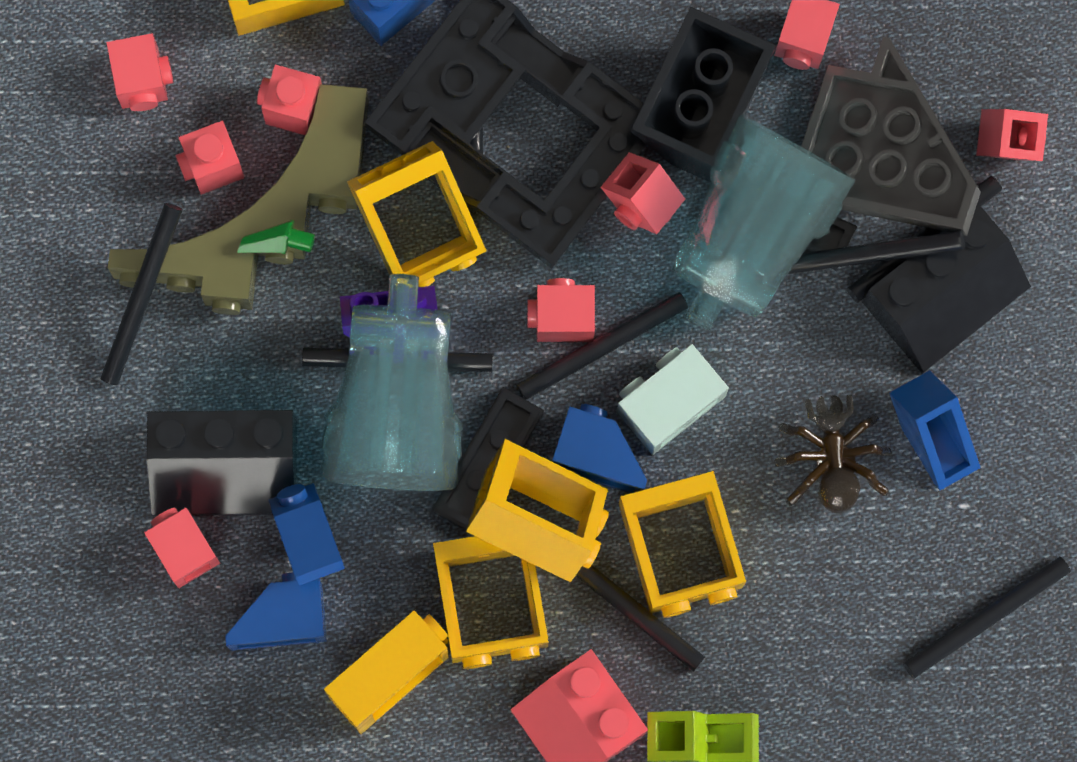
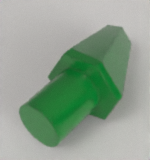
M290 220L244 236L237 253L285 254L288 247L311 253L315 234L293 229L294 221Z

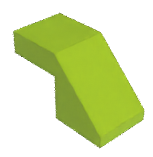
M697 711L647 712V761L759 762L758 714H704Z

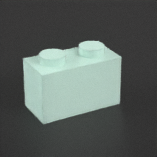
M693 344L683 352L678 347L674 348L656 363V367L659 369L657 373L646 381L641 376L636 378L619 393L623 400L618 403L616 412L652 456L723 400L729 390L726 383Z

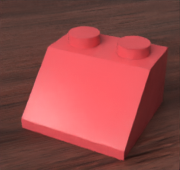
M592 649L550 677L510 709L546 762H607L644 736L648 731Z

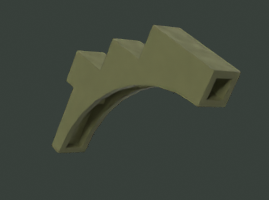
M320 84L313 119L298 153L277 183L251 208L220 228L185 242L171 244L156 283L167 284V289L185 293L194 292L195 286L202 287L201 297L205 306H212L211 310L218 314L238 315L240 314V309L252 310L258 255L265 256L267 262L286 265L292 264L294 259L305 260L306 251L288 247L285 254L237 253L244 236L290 220L294 221L293 229L308 232L311 205L318 206L319 211L328 214H344L346 209L358 210V205L347 181L360 176L362 173L366 135L364 123L367 120L369 107L367 88ZM110 249L108 269L114 279H119L120 285L134 287L147 249Z

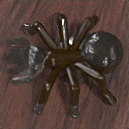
M832 395L830 398L831 405L829 410L825 405L824 398L822 396L819 397L816 402L817 415L813 412L811 400H805L807 417L815 422L819 429L824 431L823 438H820L804 426L780 424L779 430L791 436L799 435L822 449L821 451H797L774 460V464L777 467L788 466L799 461L815 460L813 471L787 498L786 503L789 506L794 505L817 480L820 483L818 495L822 505L833 513L847 512L856 503L861 489L859 480L854 472L867 479L869 485L880 495H888V488L878 481L872 470L856 463L855 456L867 454L890 456L892 454L891 448L879 447L876 444L854 448L846 447L867 428L877 423L879 417L876 414H872L867 419L862 420L844 437L840 434V429L854 412L852 395L846 396L847 411L845 413H842L843 403L836 395Z

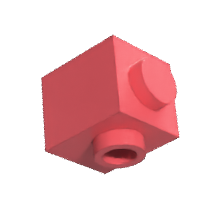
M792 0L774 56L783 58V62L786 65L796 69L807 70L809 67L819 69L840 4L829 0Z
M153 33L106 42L116 96L122 109L130 108L132 111H146L157 107L158 102L168 100L165 85L174 83L168 56L160 57Z
M275 65L271 79L263 78L257 96V104L262 106L261 109L266 125L306 135L313 119L319 87L322 84L321 78Z
M981 109L976 156L1021 161H1043L1048 114L1009 109Z
M223 120L179 137L184 152L175 156L185 181L195 179L201 195L244 179L239 159Z
M630 152L601 186V189L617 208L614 214L621 223L632 230L640 227L655 234L660 232L686 200L659 163Z
M567 278L547 280V285H537V299H528L527 327L537 328V342L593 341L595 334V285H575L574 280Z
M176 508L164 511L150 522L153 527L144 532L178 588L221 564L187 508L179 512Z

